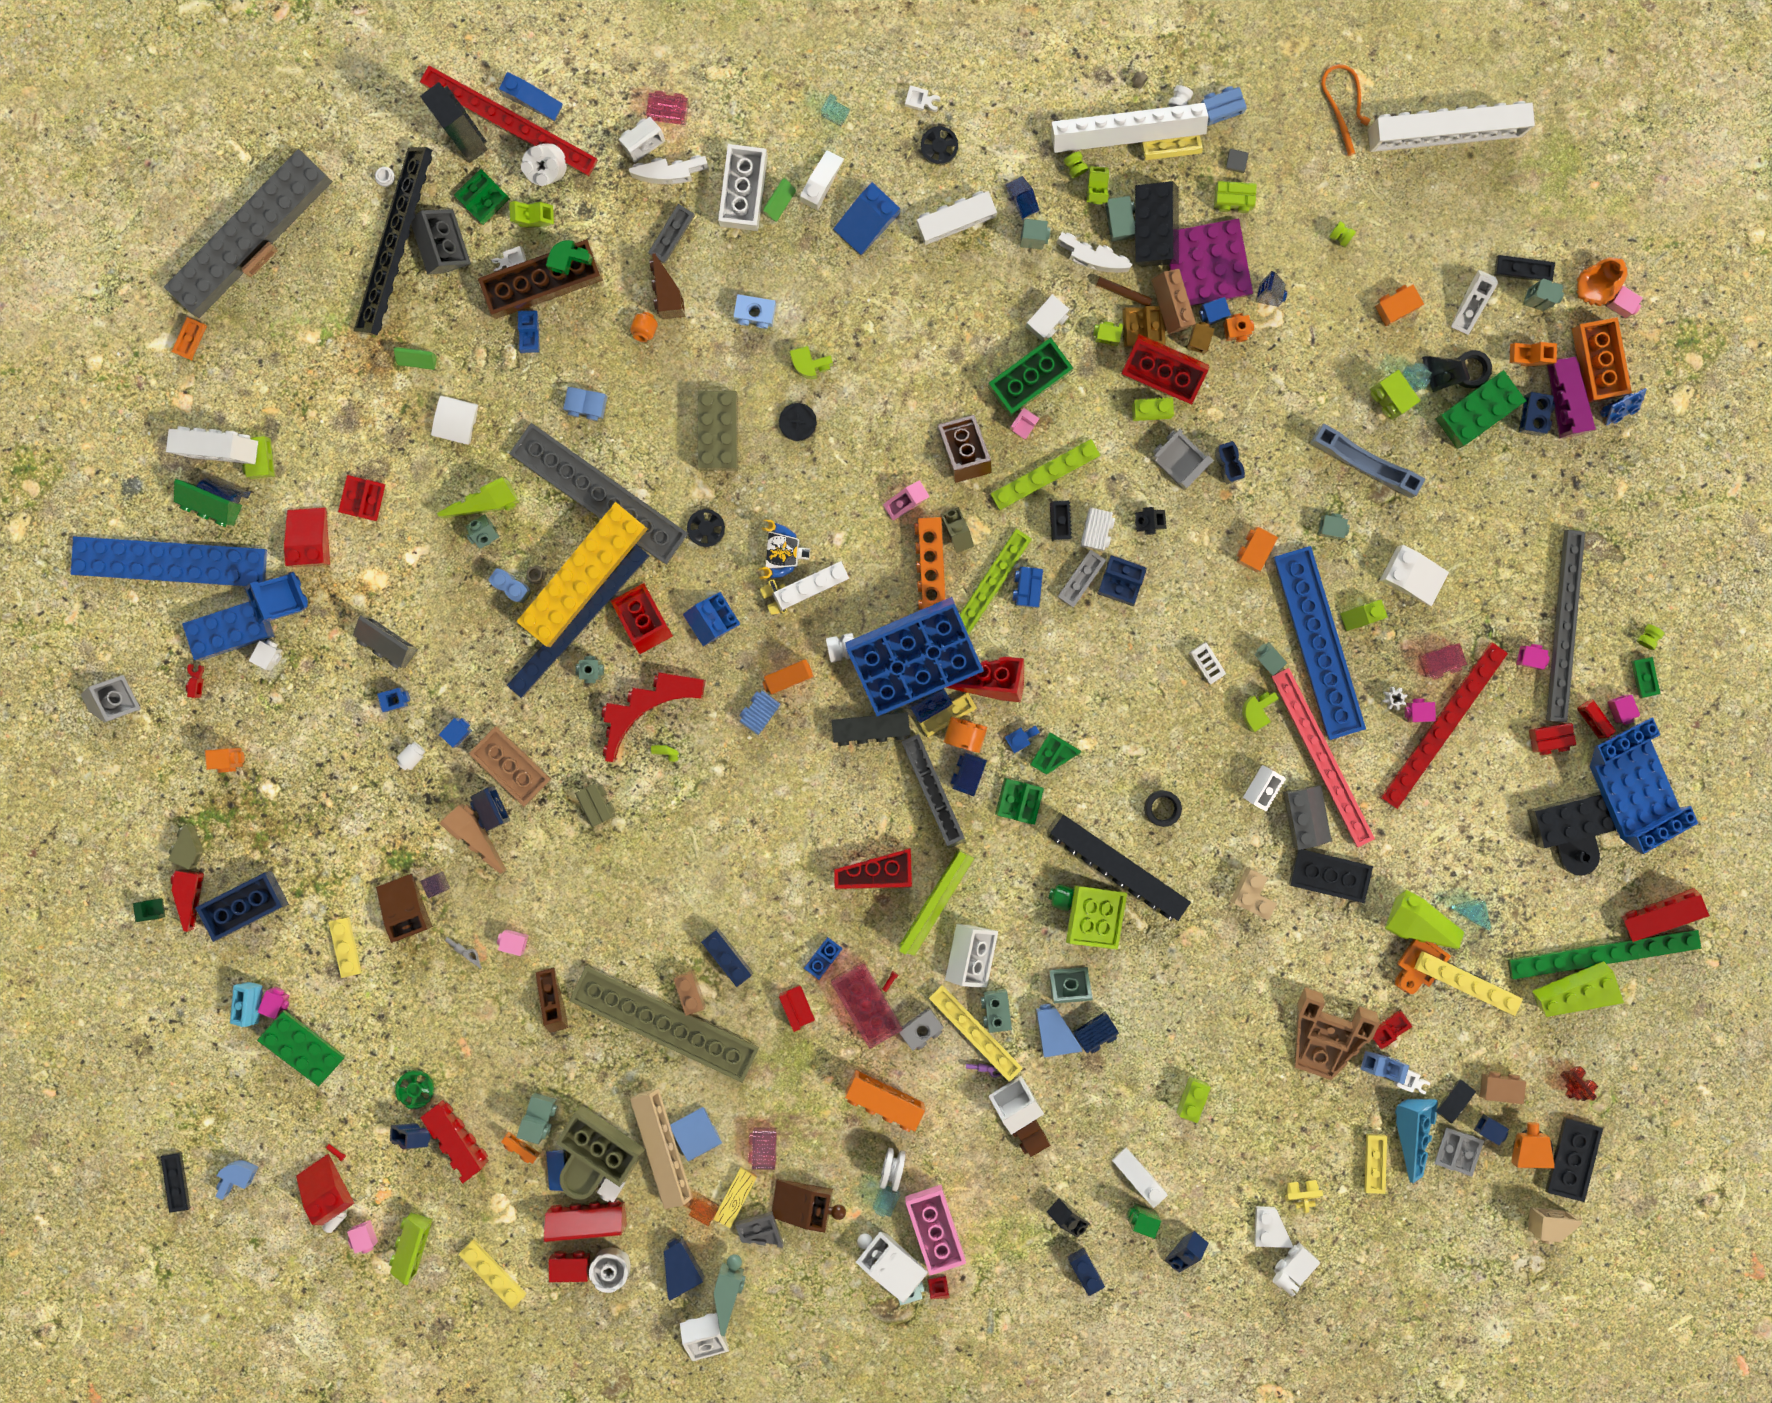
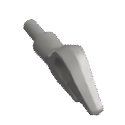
M449 937L445 939L448 944L454 947V951L463 955L474 965H477L479 969L482 968L475 949L466 950L460 943L456 944ZM471 952L475 954L476 959L472 958V956L470 955Z

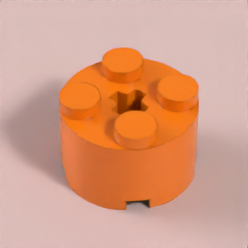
M951 716L944 743L980 753L987 726Z

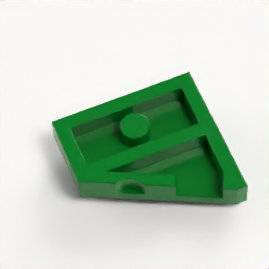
M1049 732L1030 765L1047 775L1076 755H1079L1081 750Z

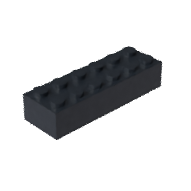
M438 82L420 95L426 106L469 163L488 150L485 146L486 139L448 86L443 87Z

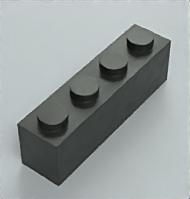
M908 712L831 720L833 742H838V746L849 745V741L865 744L868 743V739H876V742L888 741V737H895V740L907 739L906 736L910 735Z

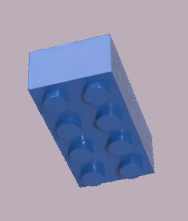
M250 601L182 623L193 659L199 661L258 643L259 640L264 641L275 637L270 621L262 624L258 623Z

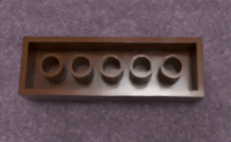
M586 239L575 243V250L578 247L588 250V253L593 258L591 266L572 261L568 275L550 271L546 267L549 253L478 278L491 316L494 319H498L603 281L589 241Z

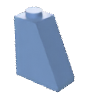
M1051 1004L1040 1005V1008L1036 1009L1043 1056L1050 1057L1082 1052V1047L1056 1007L1051 1006Z

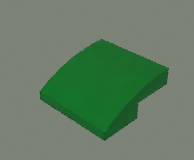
M482 169L454 194L461 204L482 225L510 200L508 195Z
M1004 778L995 815L1035 825L1044 788Z

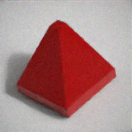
M946 1276L927 1279L930 1299L950 1298Z

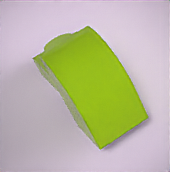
M1089 166L1086 202L1093 204L1108 203V167Z
M518 201L509 202L510 222L518 223L519 227L536 228L554 225L553 205L543 202L532 204Z
M808 346L790 351L795 370L806 379H817L815 371L819 370L820 373L826 372L833 366L831 355L812 360Z
M1267 691L1258 696L1259 700L1255 696H1250L1245 701L1242 708V716L1251 732H1256L1271 722L1263 709L1279 699L1275 692L1269 693Z

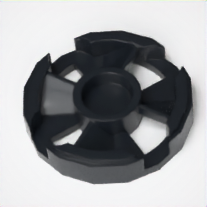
M935 126L928 129L923 135L921 153L930 164L946 165L957 155L959 148L958 139L949 128ZM941 130L948 134L945 139L940 137ZM926 139H928V140H930V141L932 142V144H924V143H925V140H926ZM947 146L955 147L952 155L946 151ZM934 154L939 155L938 160L932 158Z
M698 510L688 520V536L693 543L700 547L715 546L725 535L724 520L719 513L713 510ZM704 513L712 514L710 521L705 520ZM691 524L699 525L698 529L691 530ZM721 526V533L714 532V527ZM703 536H707L708 543H701Z

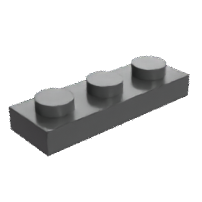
M678 204L648 254L652 256L655 253L659 260L666 264L694 219L695 214Z

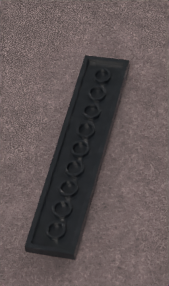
M411 147L407 149L354 327V332L359 334L378 336L382 329V319L388 309L387 302L393 292L394 279L399 272L398 265L404 255L405 242L410 235L409 228L415 218L416 205L421 198L420 191L426 181L427 168L432 161L431 154L433 150L428 147Z

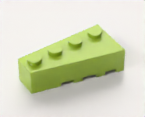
M1605 962L1532 991L1538 1008L1546 1017L1624 1003L1615 974Z

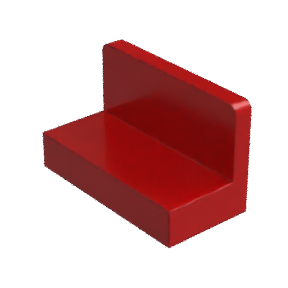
M800 985L779 994V999L793 1032L815 1021V1017Z

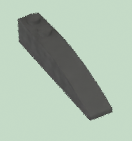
M917 734L901 741L948 849L966 842L920 735Z

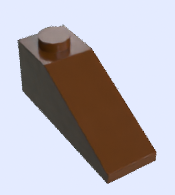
M555 968L535 972L543 1026L549 1033L567 1029L566 1010Z

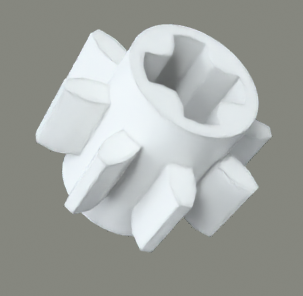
M1390 687V692H1383L1385 699L1382 702L1388 704L1387 709H1391L1394 706L1395 710H1400L1399 705H1406L1404 699L1407 695L1401 693L1402 688H1398L1395 691L1394 687ZM1392 695H1396L1397 702H1393Z

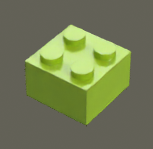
M1399 369L1370 388L1372 398L1381 404L1384 415L1387 418L1390 417L1391 420L1402 415L1421 401Z

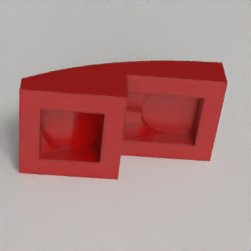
M1400 1009L1378 1026L1373 1040L1382 1050L1396 1041L1399 1035L1412 1028L1413 1025Z

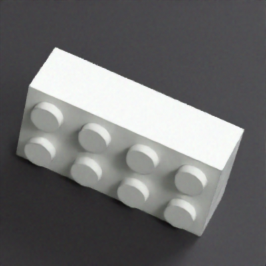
M728 144L718 219L720 227L758 231L768 157L766 149Z
M178 426L177 429H169L166 452L194 459L255 464L258 441L251 440L249 435L238 434V432L234 431L222 433L220 430L210 429L206 431L201 428H193L190 431V428Z

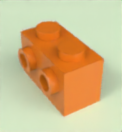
M241 748L205 750L206 770L217 769L218 773L236 771V767H243L245 756Z

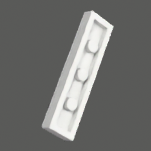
M840 561L772 594L780 611L848 580L849 576Z

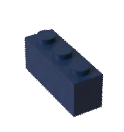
M719 928L715 929L701 941L736 987L752 976L753 971Z

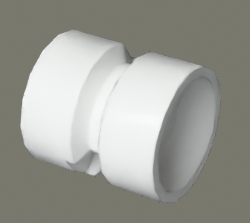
M853 633L842 635L840 639L837 636L826 638L831 662L841 661L843 657L850 659L845 642L854 639Z

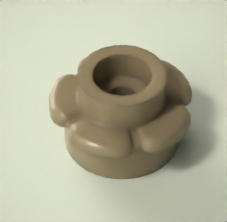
M1137 71L1131 80L1133 88L1136 87L1140 90L1149 77L1145 74V71Z
M538 565L529 567L527 570V580L530 583L540 584L542 579L545 578V571Z

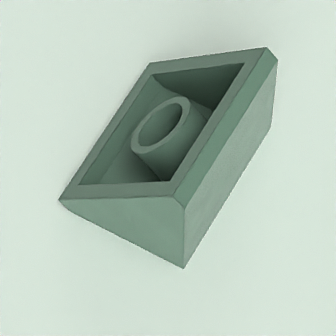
M1088 967L1049 970L1051 999L1054 1004L1093 1001Z

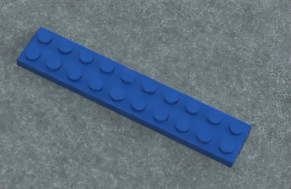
M73 536L71 575L247 586L252 582L257 581L260 583L265 581L267 549Z
M1308 546L1273 557L1327 739L1332 740L1365 730L1366 726L1312 547Z

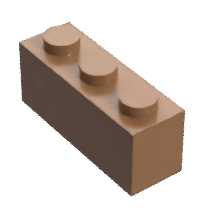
M1180 270L1165 271L1151 279L1167 333L1181 332L1195 325L1196 322Z

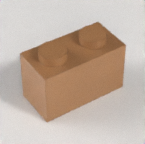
M692 970L675 976L674 982L685 1016L704 1010L706 1005L695 971Z
M1489 1071V1074L1482 1073L1480 1097L1489 1101L1524 1104L1526 1081L1521 1079L1520 1075L1508 1073V1076H1501V1073Z

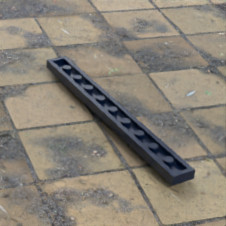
M635 544L553 645L546 647L543 644L507 686L520 698H523L650 556Z

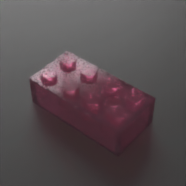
M865 960L831 979L832 986L869 1049L903 1030L900 1020Z

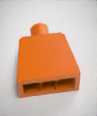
M1528 1122L1527 1133L1516 1134L1511 1163L1517 1168H1554L1550 1137L1544 1133H1539V1123Z

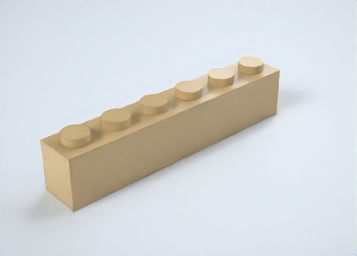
M659 1089L641 1092L630 1098L631 1106L634 1110L637 1126L640 1129L643 1145L646 1148L648 1161L654 1174V1181L659 1190L660 1200L663 1203L664 1209L683 1206L693 1197Z

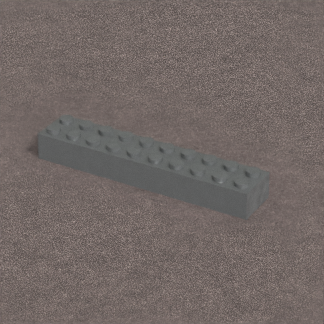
M298 148L177 272L164 288L192 315L200 318L243 274L241 268L269 241L274 243L333 181Z

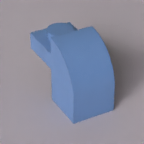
M1365 1051L1360 1069L1370 1074L1386 1077L1404 1084L1409 1065L1389 1056Z
M243 1160L234 1161L225 1166L217 1174V1177L222 1179L216 1187L218 1192L215 1197L221 1200L226 1198L234 1184L243 1189L248 1187L258 1170V1166Z

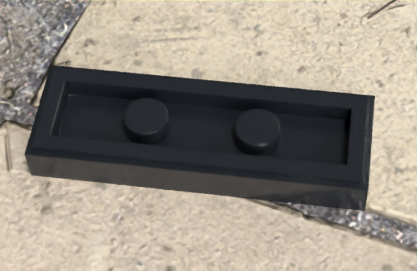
M1498 255L1496 256L1494 275L1540 281L1544 278L1553 282L1555 262Z
M182 1152L163 1154L160 1158L169 1213L189 1210L191 1207Z

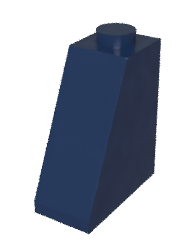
M675 1237L669 1240L664 1249L669 1301L703 1283L705 1278L683 1237L679 1239Z

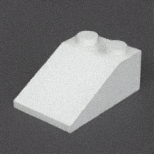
M1401 545L1397 546L1380 581L1432 606L1449 572L1421 553Z

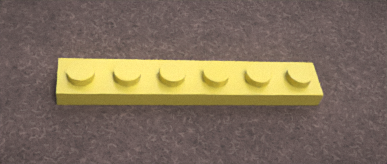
M1423 951L1414 969L1513 1016H1516L1523 1000Z
M943 985L929 997L934 1005L1009 1082L1023 1069Z

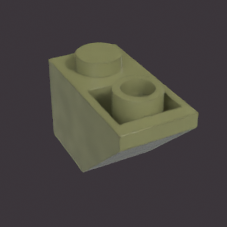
M959 507L941 513L956 553L974 547L970 530Z
M187 824L178 830V839L169 850L170 856L168 860L190 870L196 868L204 850L195 826Z

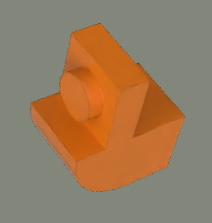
M1547 342L1535 344L1512 343L1510 344L1509 363L1521 364V366H1545L1557 363V344Z

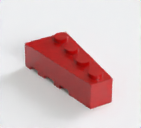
M1691 888L1657 903L1646 905L1642 909L1628 911L1621 918L1632 942L1709 917L1710 915L1702 895L1695 888Z

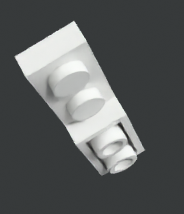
M696 155L688 161H674L669 166L666 159L655 158L651 160V163L634 164L632 168H629V172L632 178L648 183L679 184L692 181L691 173L709 168L706 157Z
M1063 232L1057 240V244L1072 252L1069 260L1097 271L1120 273L1128 272L1132 266L1127 257L1114 254L1113 250L1108 246L1103 245L1102 247L1099 245L1096 251L1092 250L1093 247L1088 243H1080L1074 235Z

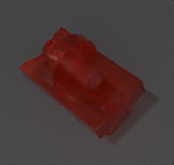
M1575 1066L1570 1071H1563L1560 1074L1567 1083L1565 1087L1568 1090L1565 1095L1568 1099L1575 1097L1577 1101L1588 1099L1594 1101L1597 1098L1595 1091L1598 1085L1592 1080L1584 1082L1582 1078L1586 1071L1581 1066Z

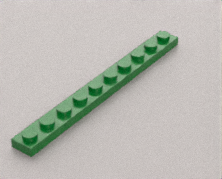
M1692 929L1650 936L1635 942L1625 940L1508 959L1511 979H1520L1587 968L1601 962L1612 964L1702 948L1699 930Z

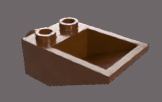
M780 1179L776 1180L772 1212L774 1218L806 1230L825 1233L829 1215H832L835 1220H842L846 1216V1209L840 1204L831 1207L832 1188ZM820 1213H822L823 1215L822 1218H818L817 1216H819Z

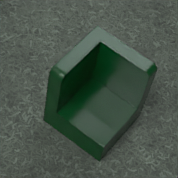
M162 898L133 903L135 922L166 917Z

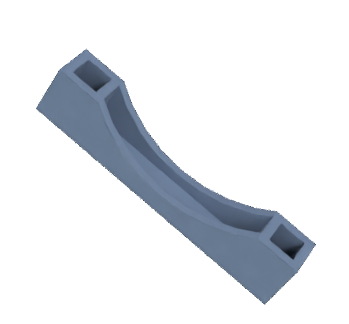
M1326 424L1318 427L1310 442L1311 445L1408 498L1417 496L1425 481V478L1385 461L1364 450L1346 438L1342 433Z

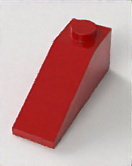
M180 869L172 874L170 883L172 884L171 890L183 931L188 932L194 930L197 917L195 907L199 906L204 873Z

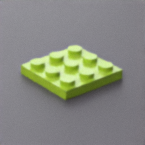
M1075 885L1066 943L1118 950L1127 893Z

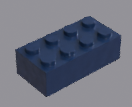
M268 871L195 908L212 942H215L289 905L273 872Z

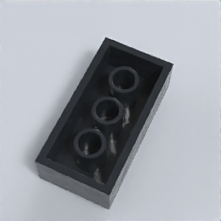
M1173 181L1135 185L1136 263L1141 267L1179 264V187Z

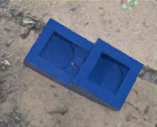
M518 311L520 353L540 352L538 311Z

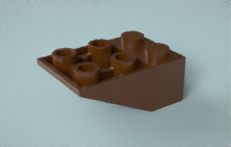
M653 253V260H649L650 270L653 276H655V279H652V288L655 291V295H657V298H654V307L657 310V314H660L662 319L686 317L684 298L659 258Z
M412 873L376 887L384 926L391 943L433 927Z

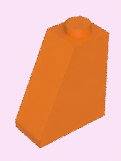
M804 659L764 676L765 681L762 683L766 692L770 691L771 695L812 679L814 675L808 660Z

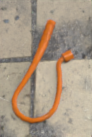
M1337 64L1325 71L1321 85L1337 117L1347 154L1352 156L1356 153L1349 130L1325 85L1326 77L1332 70L1341 68L1353 75L1357 88L1356 115L1361 121L1360 123L1366 126L1371 119L1360 114L1361 87L1356 72L1346 65Z

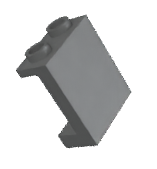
M1179 429L1177 432L1173 430L1166 437L1168 441L1164 446L1160 443L1153 450L1155 455L1151 459L1185 490L1214 460L1209 455L1205 456Z

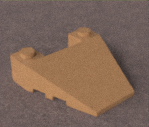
M1304 987L1297 1002L1295 1068L1332 1080L1348 1064L1347 1062L1354 1055L1356 1056L1366 1043L1368 1044L1373 1039L1380 1024L1377 1012L1360 1006L1352 1021L1322 1012L1325 1006L1323 993Z

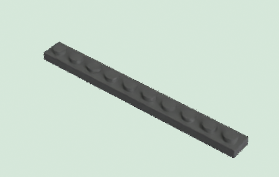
M1564 530L1546 720L1567 722L1585 541V532Z

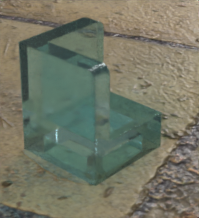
M831 93L821 109L822 117L842 127L850 113V109L838 103L837 97Z

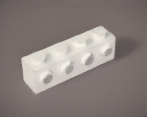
M979 191L973 194L972 198L967 200L961 198L955 201V204L952 206L944 205L939 207L937 212L932 214L926 212L920 215L916 224L924 245L995 218L997 211L989 191Z

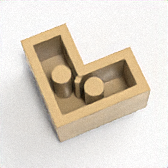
M1246 867L1230 902L1268 921L1277 903L1260 895L1268 877Z

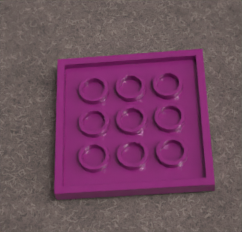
M1239 218L1179 229V264H1169V269L1180 270L1190 306L1206 304L1223 297L1228 300L1253 294Z

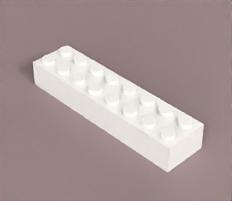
M1518 101L1513 103V105L1498 103L1493 107L1478 105L1472 109L1459 107L1452 111L1444 108L1431 113L1428 110H1424L1411 115L1409 112L1400 113L1398 116H1391L1390 114L1380 115L1368 129L1370 152L1520 138L1535 126L1533 103Z

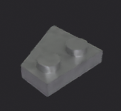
M773 1212L736 1222L735 1226L741 1243H756L764 1246L767 1243L775 1244L779 1248L783 1247L784 1243Z

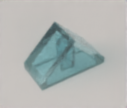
M1472 900L1455 904L1451 907V909L1483 929H1491L1487 906L1484 900Z

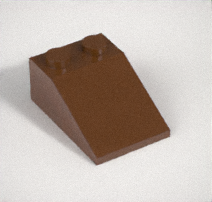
M975 415L938 425L949 468L955 483L992 473L991 458Z

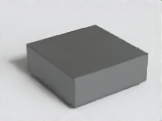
M1230 149L1225 169L1244 173L1249 153Z

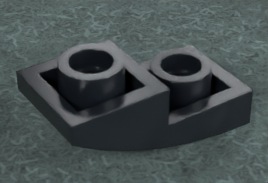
M1458 1080L1435 1112L1452 1124L1467 1106L1476 1091L1463 1080Z

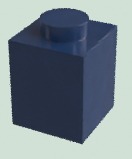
M1485 1114L1481 1116L1474 1128V1131L1499 1146L1501 1142L1506 1140L1509 1130Z

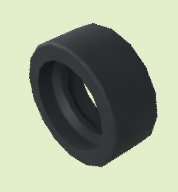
M1471 350L1463 353L1456 360L1465 361L1469 358H1475L1482 364L1483 373L1477 380H1467L1459 383L1464 388L1478 387L1484 384L1492 374L1490 358L1481 351Z
M1160 790L1148 796L1145 801L1144 811L1148 820L1154 825L1167 827L1178 821L1182 813V805L1175 794ZM1161 797L1170 799L1174 804L1172 816L1165 820L1156 818L1152 813V804Z

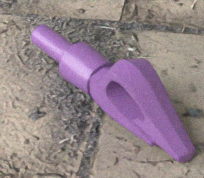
M978 1063V1065L966 1064V1069L988 1072L993 1078L1002 1075L1001 1073L996 1075L993 1073V1071L997 1070L993 1065Z

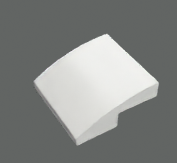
M441 395L436 408L431 435L469 445L471 443L473 425L476 423L478 405Z

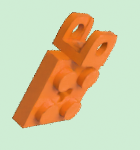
M1413 939L1397 962V965L1402 970L1395 979V985L1409 994L1416 993L1422 984L1430 987L1435 978L1414 969L1421 952L1428 953L1444 962H1448L1451 955L1432 942H1419L1417 939Z

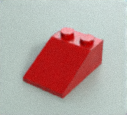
M326 507L287 510L284 539L285 566L293 568L330 565Z
M645 583L611 600L621 623L639 655L673 637Z
M329 1154L296 1175L303 1208L312 1225L323 1226L355 1204Z

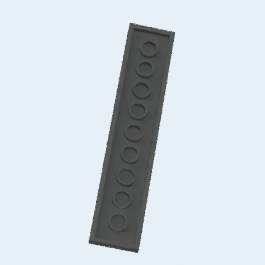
M530 423L509 453L601 519L615 502L648 528L636 544L666 565L689 534L533 423Z

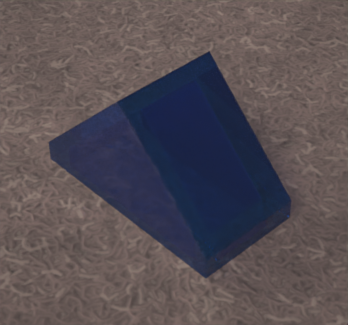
M1023 176L1005 184L1022 219L1039 211L1033 188Z

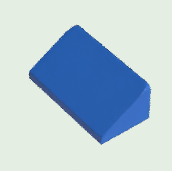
M566 1150L546 1151L549 1190L563 1191L560 1185V1174L567 1163Z

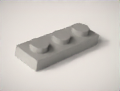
M1090 549L1057 597L1074 608L1106 560Z

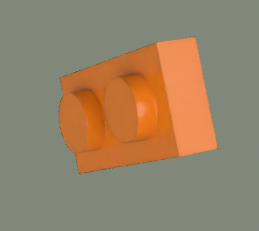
M187 317L171 352L192 361L207 325Z
M510 1132L501 1141L505 1149L510 1152H516L520 1155V1159L526 1163L530 1162L533 1164L540 1155L538 1151L516 1138Z

